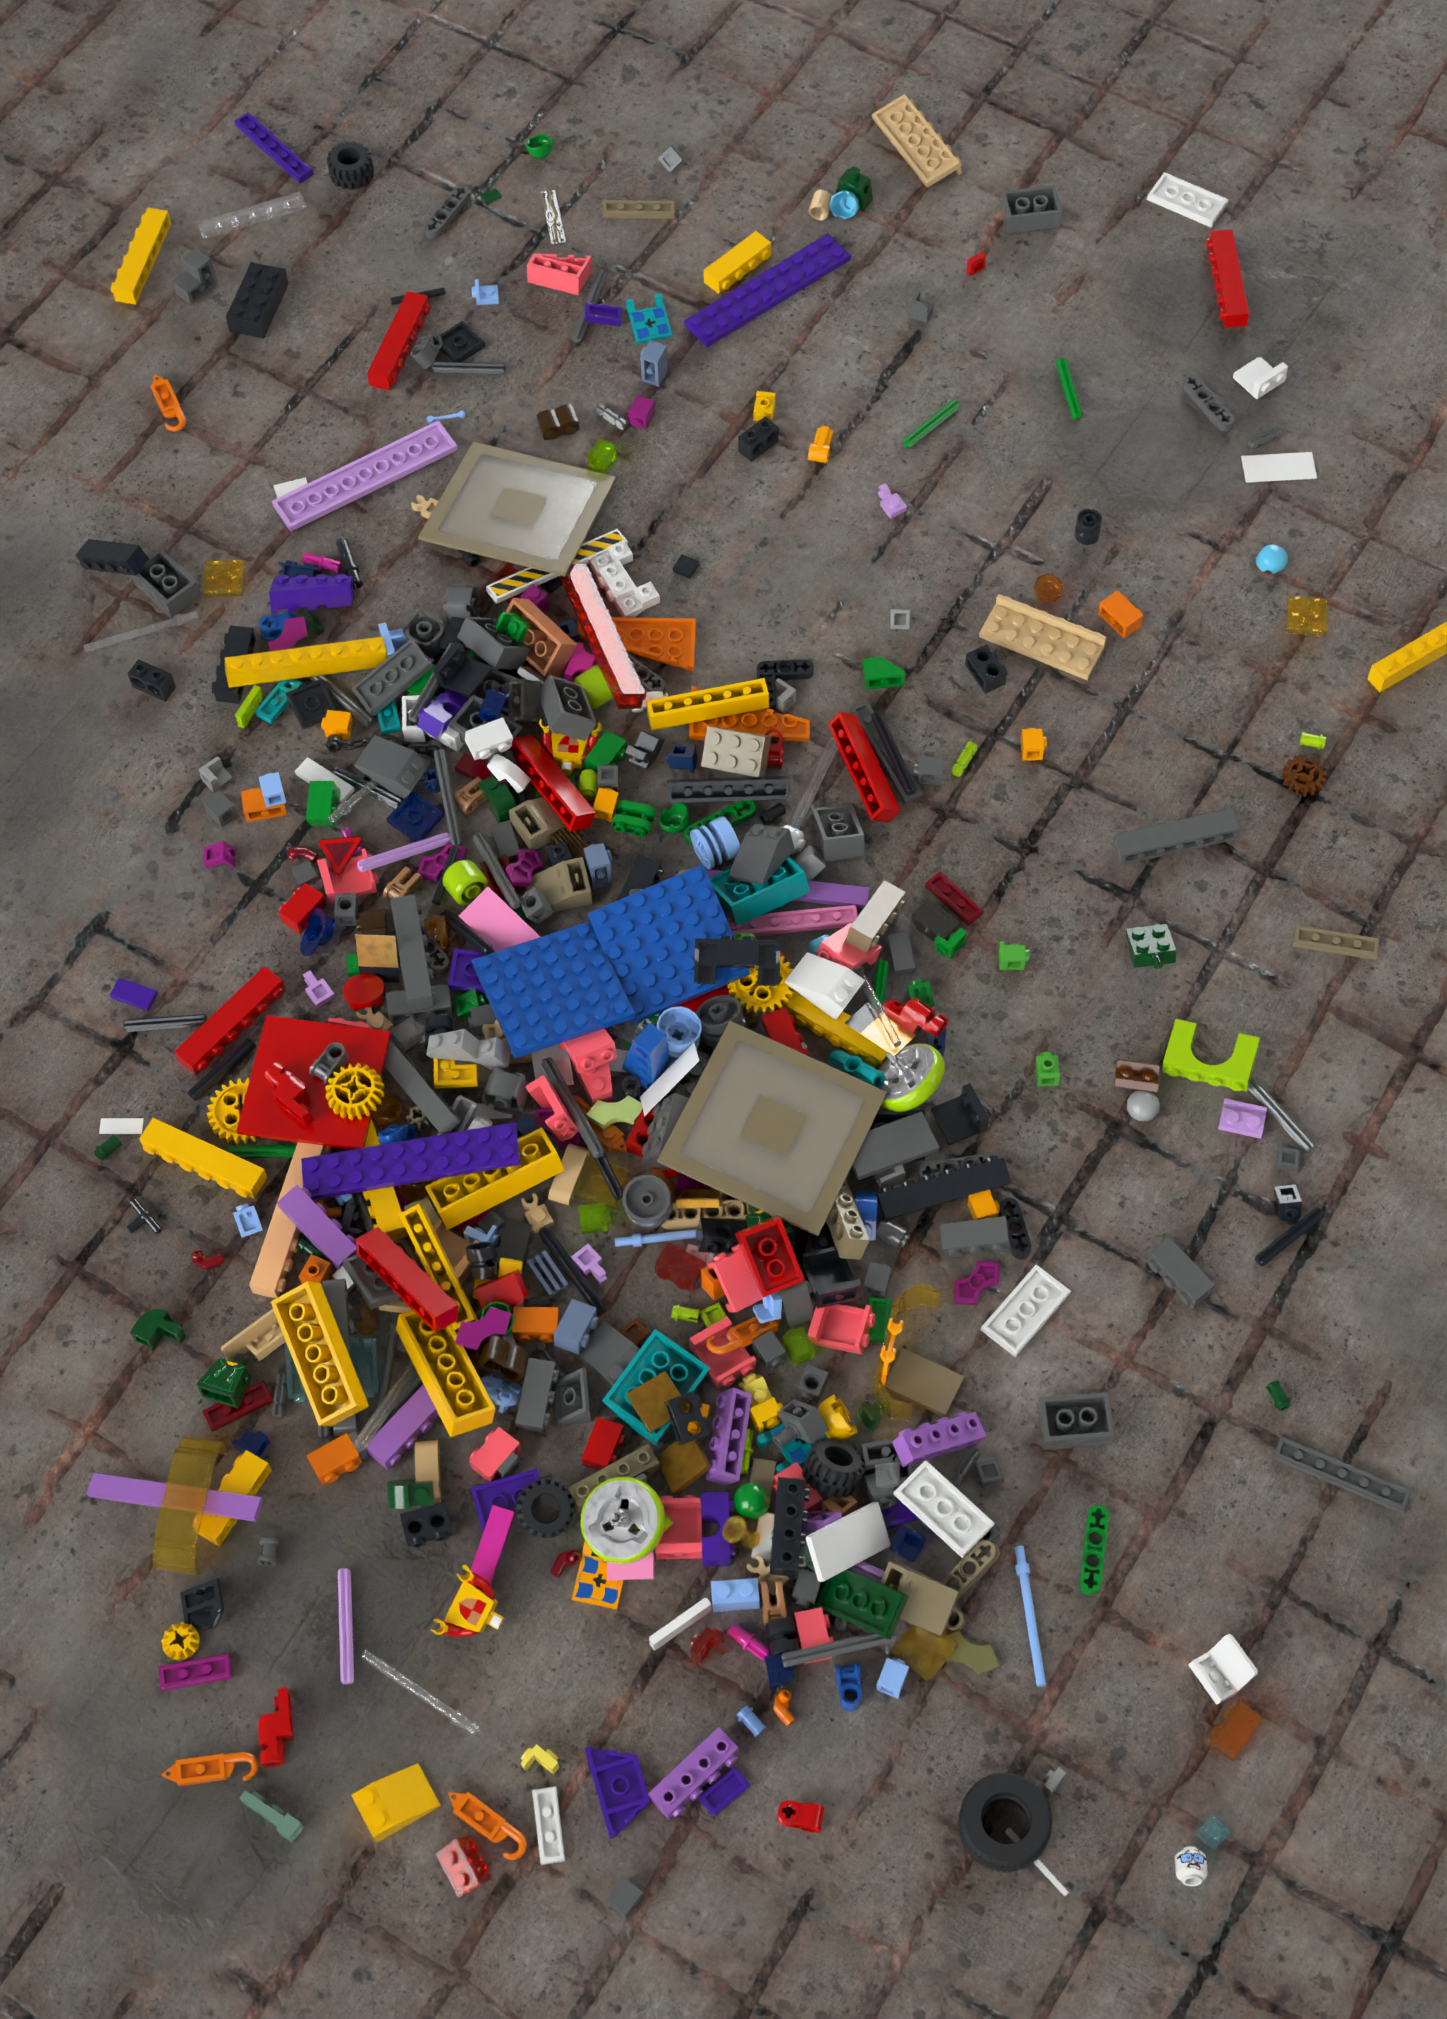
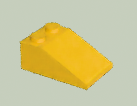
M418 1763L372 1782L351 1795L376 1843L441 1806Z

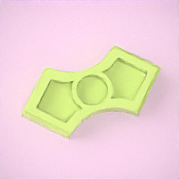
M629 1095L615 1103L597 1100L586 1114V1118L603 1129L615 1122H627L634 1125L643 1108L641 1102Z

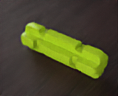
M971 741L966 744L965 749L956 761L957 763L952 767L951 773L960 777L963 774L964 769H966L973 757L972 755L977 750V744Z

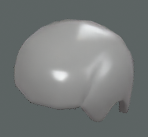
M1137 1090L1127 1100V1111L1135 1120L1151 1121L1160 1112V1102L1153 1092Z

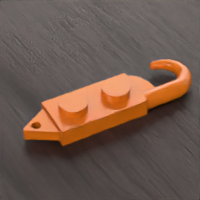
M155 374L150 387L163 416L167 418L177 417L179 420L177 426L171 427L165 424V427L172 432L180 431L186 425L184 413L168 379L164 380Z
M573 1095L586 1116L592 1107L581 1097ZM588 1120L601 1145L608 1151L627 1152L623 1139L624 1133L614 1124H610L603 1129Z
M781 1314V1319L760 1323L755 1316L730 1328L726 1335L728 1343L722 1346H715L712 1344L715 1336L712 1335L706 1341V1346L708 1350L715 1354H726L739 1347H746L770 1330L773 1333L777 1332L778 1326L783 1320V1314Z
M249 1752L216 1754L176 1760V1763L161 1775L166 1779L176 1782L178 1786L226 1780L233 1774L235 1763L247 1761L252 1767L250 1773L243 1776V1780L246 1781L256 1775L259 1765L257 1758Z
M469 1792L466 1794L448 1793L454 1807L453 1813L489 1841L498 1843L507 1836H510L518 1843L519 1848L516 1853H503V1857L508 1860H515L525 1853L527 1847L526 1838L504 1818Z

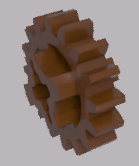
M1303 754L1302 758L1299 759L1295 755L1294 759H1288L1287 765L1283 767L1282 779H1285L1283 784L1284 786L1289 785L1288 791L1296 790L1295 795L1302 792L1303 796L1306 797L1307 792H1310L1313 796L1315 791L1320 792L1322 786L1326 783L1327 772H1324L1325 765L1319 766L1320 760L1313 761V756L1307 759L1305 754Z

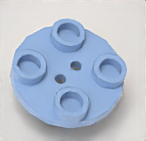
M491 1373L490 1376L480 1379L492 1403L500 1405V1413L503 1414L505 1410H508L509 1406L518 1404L521 1398V1385L509 1382L497 1373Z

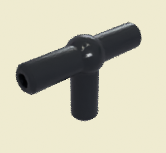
M136 1198L132 1199L130 1205L138 1213L139 1217L127 1226L130 1233H133L146 1223L155 1234H159L162 1231V1227L152 1217L151 1212L146 1210Z

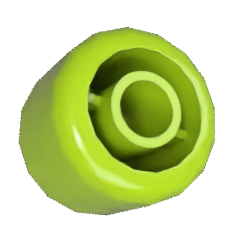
M599 665L592 666L574 680V683L580 684L585 689L591 709H598L617 695L616 688Z
M460 860L453 863L445 871L443 885L458 904L469 906L470 901L478 897L488 887V880L474 862Z

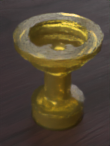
M740 1516L729 1518L723 1526V1537L729 1543L741 1540V1544L747 1549H754L760 1541V1536L752 1529L746 1530V1522Z

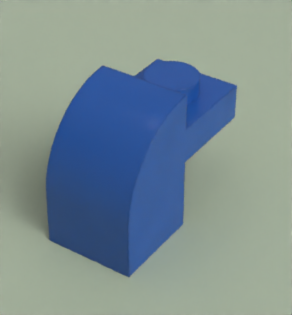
M855 1191V1204L869 1240L876 1241L877 1191Z

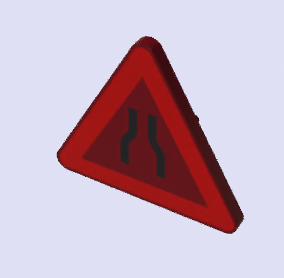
M347 837L321 839L318 841L337 875L342 874L361 844L362 838Z

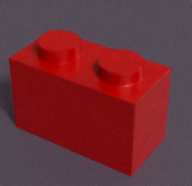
M304 883L294 891L293 896L288 902L281 905L278 913L282 923L301 934L327 904L322 893Z
M519 1269L480 1284L474 1289L482 1310L489 1303L496 1301L506 1305L511 1304L512 1307L524 1303V1299L529 1294Z
M597 1417L582 1455L583 1466L599 1471L618 1460L617 1450L619 1447H623L626 1439L623 1425Z

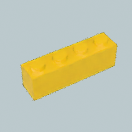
M755 231L704 269V283L718 294L728 290L731 285L741 280L744 275L754 270L764 260L769 259L771 256V242Z
M245 1450L243 1455H239L236 1458L232 1471L221 1480V1486L218 1491L255 1496L272 1469L268 1462ZM199 1513L194 1520L193 1528L197 1534L220 1547L238 1519Z

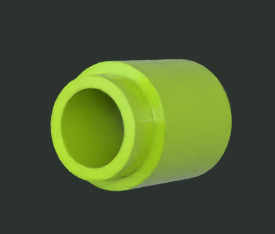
M590 769L581 772L578 782V791L586 801L595 799L598 792L597 772Z

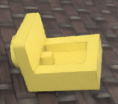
M748 1374L742 1378V1382L738 1383L744 1392L752 1394L751 1408L772 1398L763 1376L759 1374Z
M537 1744L533 1749L528 1748L521 1757L523 1760L521 1766L525 1771L529 1769L535 1760L553 1775L560 1768L557 1762L558 1757L551 1750L547 1749L544 1751Z

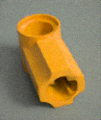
M822 426L817 429L814 442L811 443L809 448L808 460L822 463L828 462L830 445L833 438V430L828 426Z

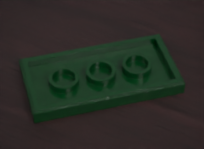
M846 1569L825 1581L815 1607H822L824 1612L891 1640L909 1595Z

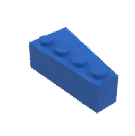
M649 1023L632 1042L622 1069L630 1075L636 1076L638 1083L645 1089H648L669 1065L667 1035Z

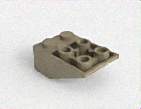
M543 797L525 801L509 810L512 826L530 850H537L550 843L551 834L565 826Z
M583 857L562 861L532 876L531 884L525 886L526 891L535 887L543 892L553 912L593 904Z
M889 1561L881 1584L909 1595L900 1619L943 1636L960 1592L903 1564Z

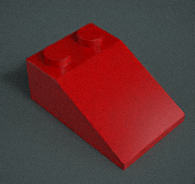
M773 1217L735 1233L762 1297L805 1281L780 1217Z

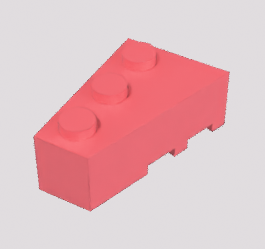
M533 254L527 264V282L575 295L580 294L592 273V256L586 255V258H574V255H568V258L557 257V254Z
M568 1053L570 1062L592 1107L597 1100L613 1103L610 1062L579 1074L575 1061Z

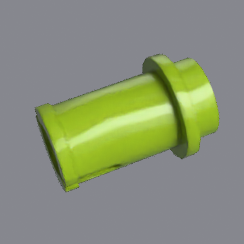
M1302 732L1300 745L1318 748L1317 750H1320V748L1324 749L1327 737H1323V734L1318 736Z
M680 1304L673 1305L671 1318H674L675 1321L680 1319L697 1323L700 1309L683 1307Z

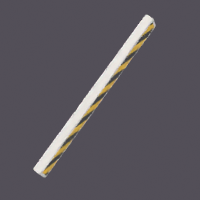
M615 529L583 543L569 571L588 564L591 559L606 553L607 547L622 540L628 545V541L618 529ZM529 567L486 586V591L497 604L526 591L532 584L538 586L560 575Z

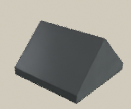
M581 1368L560 1378L558 1383H554L553 1391L556 1392L554 1401L556 1425L591 1422L586 1368Z

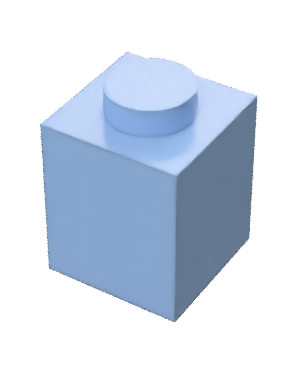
M279 772L260 776L259 781L266 807L286 803Z
M887 1658L877 1682L876 1690L899 1698L909 1671V1666L905 1665L906 1662L899 1658Z

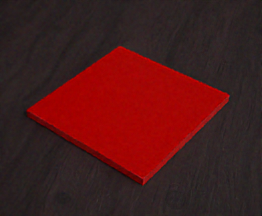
M266 1015L236 1130L237 1134L352 1150L364 1148L373 1111H369V1117L366 1114H362L361 1120L357 1116L350 1120L348 1115L343 1119L340 1113L335 1114L333 1108L329 1107L326 1099L327 1085L319 1077L309 1074V1070L313 1062L320 1057L329 1044L338 1042L344 1046L349 1056V1061L344 1069H348L349 1063L352 1064V1067L359 1063L362 1068L367 1065L370 1070H376V1075L381 1077L391 1032ZM336 1053L333 1058L339 1057L341 1053ZM276 1061L285 1067L286 1071L292 1072L293 1075L305 1084L308 1096L302 1103L309 1108V1115L312 1119L307 1126L303 1125L275 1102L271 1093L274 1088L265 1080L264 1075L267 1069ZM360 1080L361 1084L371 1087L369 1082ZM339 1096V1099L342 1102L349 1104V1100L347 1098Z

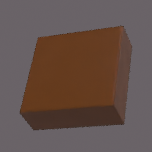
M637 1318L633 1319L619 1331L637 1347L651 1335Z

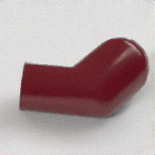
M292 846L287 854V858L292 861H296L298 856H303L312 863H315L319 858V854L306 846Z
M195 1250L191 1254L194 1265L205 1270L225 1263L221 1253L208 1257L201 1250Z
M577 1550L560 1553L550 1570V1574L560 1578L565 1567L575 1565L581 1561V1553Z

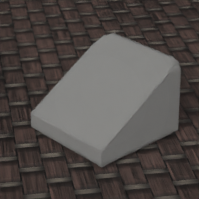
M891 609L890 629L910 630V610Z

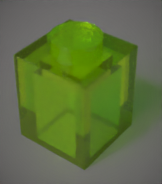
M598 439L587 454L588 466L605 474L616 459L615 445Z
M604 1202L578 1206L582 1234L608 1231L607 1223H611L610 1210H605Z
M803 1327L798 1329L792 1328L785 1332V1335H783V1345L794 1366L815 1357V1349Z

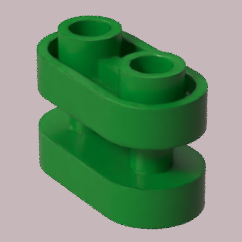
M626 800L618 801L615 809L617 814L613 816L611 822L614 830L619 833L635 834L638 837L649 835L652 829L651 822L654 821L656 816V810L646 804Z

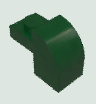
M494 775L479 782L478 786L489 801L490 811L500 823L510 820L509 810L516 807V804L507 786L503 785Z
M161 1309L150 1310L144 1313L130 1331L134 1341L151 1349L155 1348L162 1334L180 1343L186 1337L182 1329L183 1326L171 1320L168 1312Z
M411 1479L393 1480L387 1483L390 1508L410 1509V1507L434 1505L433 1481L412 1482Z

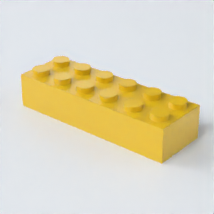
M542 1127L518 1139L521 1165L440 1178L425 1186L447 1230L565 1171L557 1151Z
M307 1281L271 1301L318 1425L333 1426L369 1407L321 1283Z
M413 1310L399 1314L396 1331L450 1437L492 1424L495 1407L464 1347L455 1344L457 1333L452 1324L435 1333Z

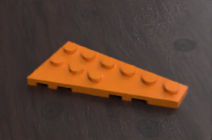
M578 617V633L581 639L605 646L615 645L625 652L694 672L696 619Z
M691 686V692L699 691L697 687ZM769 708L690 723L689 740H705L707 726H719L765 735L771 729H776L782 733L783 741H810V720L790 714H779ZM772 732L769 734L771 741H779L777 733Z

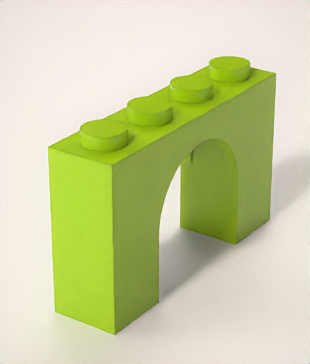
M1175 1019L1163 1061V1073L1173 1077H1185L1195 1082H1207L1212 1086L1229 1087L1234 1091L1247 1092L1259 1050L1260 1038L1239 1033L1232 1056L1222 1064L1207 1065L1198 1061L1191 1051L1196 1036L1197 1023Z

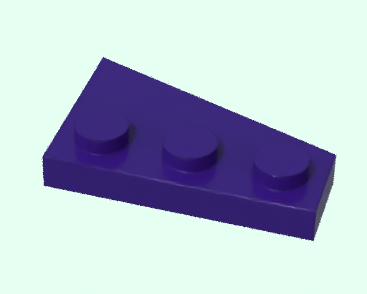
M537 1468L471 1488L483 1532L493 1505L515 1512L516 1501L520 1492L527 1485L540 1480Z

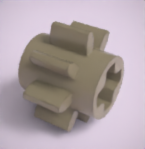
M418 1106L409 1108L410 1115L406 1116V1119L410 1124L417 1127L420 1132L427 1127H431L429 1119Z

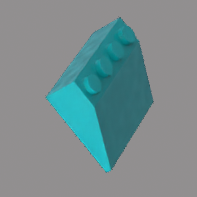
M789 856L764 885L730 880L728 876L731 868L709 878L722 908L736 926L746 924L748 921L758 916H763L767 912L777 907H782L786 903L801 898L810 892L805 872Z
M655 1329L602 1401L638 1434L657 1446L671 1427V1422L649 1433L626 1394L664 1371L667 1372L680 1395L692 1391L695 1393L707 1377L710 1367Z

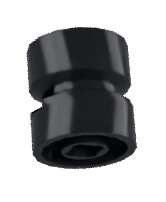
M1083 509L1077 515L1075 538L1083 545H1092L1099 539L1102 516L1097 510Z
M435 1014L426 1018V1049L430 1035L453 1031V1019L450 1016Z
M477 1242L466 1246L467 1260L471 1262L468 1266L471 1279L483 1280L498 1275L497 1261L493 1259L496 1256L493 1242Z
M794 1618L775 1619L765 1625L768 1639L772 1640L769 1644L772 1659H782L783 1653L801 1649L799 1638L795 1637L798 1632Z

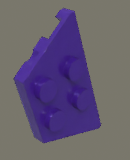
M585 1747L610 1839H614L650 1804L636 1754H622L612 1750L604 1751Z

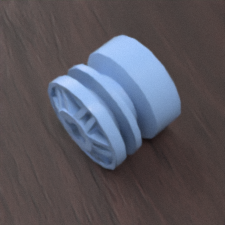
M721 816L711 821L709 829L702 825L699 827V830L694 829L690 832L694 851L706 869L714 868L715 864L720 865L722 863L721 855L727 861L737 856L740 844L732 826L725 817Z
M671 1007L665 1010L659 1016L656 1028L667 1035L669 1062H673L693 1043H695L696 1050L698 1049L702 1027L697 1014L688 1008Z

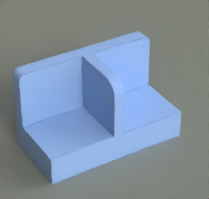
M386 622L378 624L380 637H383L386 648V658H388L407 643L406 635L403 629L388 631Z

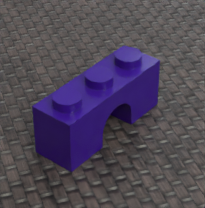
M449 689L445 693H440L437 700H432L427 708H423L418 715L420 720L417 727L438 739L447 731L450 721L468 701V698Z
M701 1492L702 1522H713L720 1528L715 1536L702 1537L703 1567L731 1566L730 1558H735V1544H730V1536H734V1522L729 1521V1513H734V1501L729 1499V1492Z

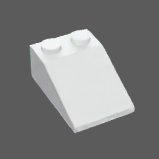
M807 952L785 980V983L836 1020L865 980L845 966Z

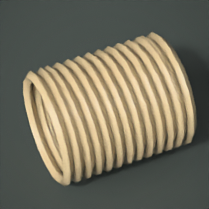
M817 190L813 195L809 214L816 220H824L828 216L830 200L832 198L828 191Z

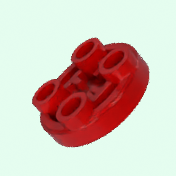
M369 973L356 975L350 978L343 987L344 999L354 1011L371 1006H380L383 1003L385 985L383 980L377 975Z

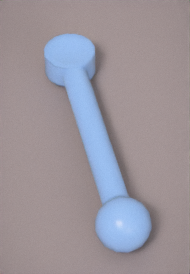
M460 411L456 414L438 417L428 416L427 422L432 424L434 421L443 419L464 418L466 413Z

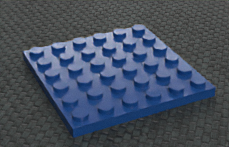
M703 864L588 913L603 953L607 955L635 1012V1018L631 1019L633 1024L750 975L749 970L746 968H716V985L694 984L695 938L721 939V936L734 937Z
M590 921L472 960V966L514 1059L635 1018V1012L607 955L603 953Z

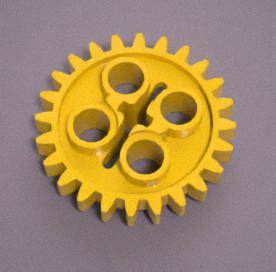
M784 956L780 957V986H758L759 971L748 969L750 975L727 984L728 989H731L729 990V995L737 998L742 1008L746 1006V1013L753 1009L755 1016H757L759 1011H762L763 1015H765L767 1010L773 1012L775 1007L781 1009V1003L788 1005L787 998H793L792 991L795 990L787 985L785 980L794 969H789L790 962L784 963ZM746 981L752 983L750 986L742 985V983ZM760 994L768 995V997L764 999H761L758 996Z
M238 1078L237 1084L230 1080L229 1087L221 1085L222 1092L215 1090L217 1098L210 1097L212 1104L207 1105L210 1111L207 1113L208 1119H210L209 1124L213 1127L214 1133H218L220 1139L226 1136L227 1143L234 1139L236 1145H238L240 1140L247 1144L249 1138L256 1142L254 1136L239 1135L236 1132L242 1111L239 1096L243 1095L242 1102L244 1103L249 1078L246 1079L245 1083H242L241 1079ZM231 1101H235L234 1104H232V1105H227V1103H229V1102H231ZM232 1120H237L234 1124H228Z

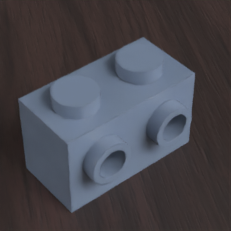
M649 340L647 346L642 348L640 354L642 382L659 387L668 371L667 346Z
M604 843L592 844L584 848L586 871L592 889L611 885V873L614 870L611 863L613 860L610 850L605 849Z
M572 1299L554 1332V1346L579 1355L582 1347L586 1348L588 1345L591 1330H595L598 1325L597 1308Z

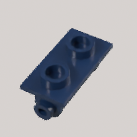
M286 560V563L279 562V565L283 567V570L279 571V576L297 577V575H307L308 577H316V573L321 574L316 565L305 563L302 566L297 565V562Z

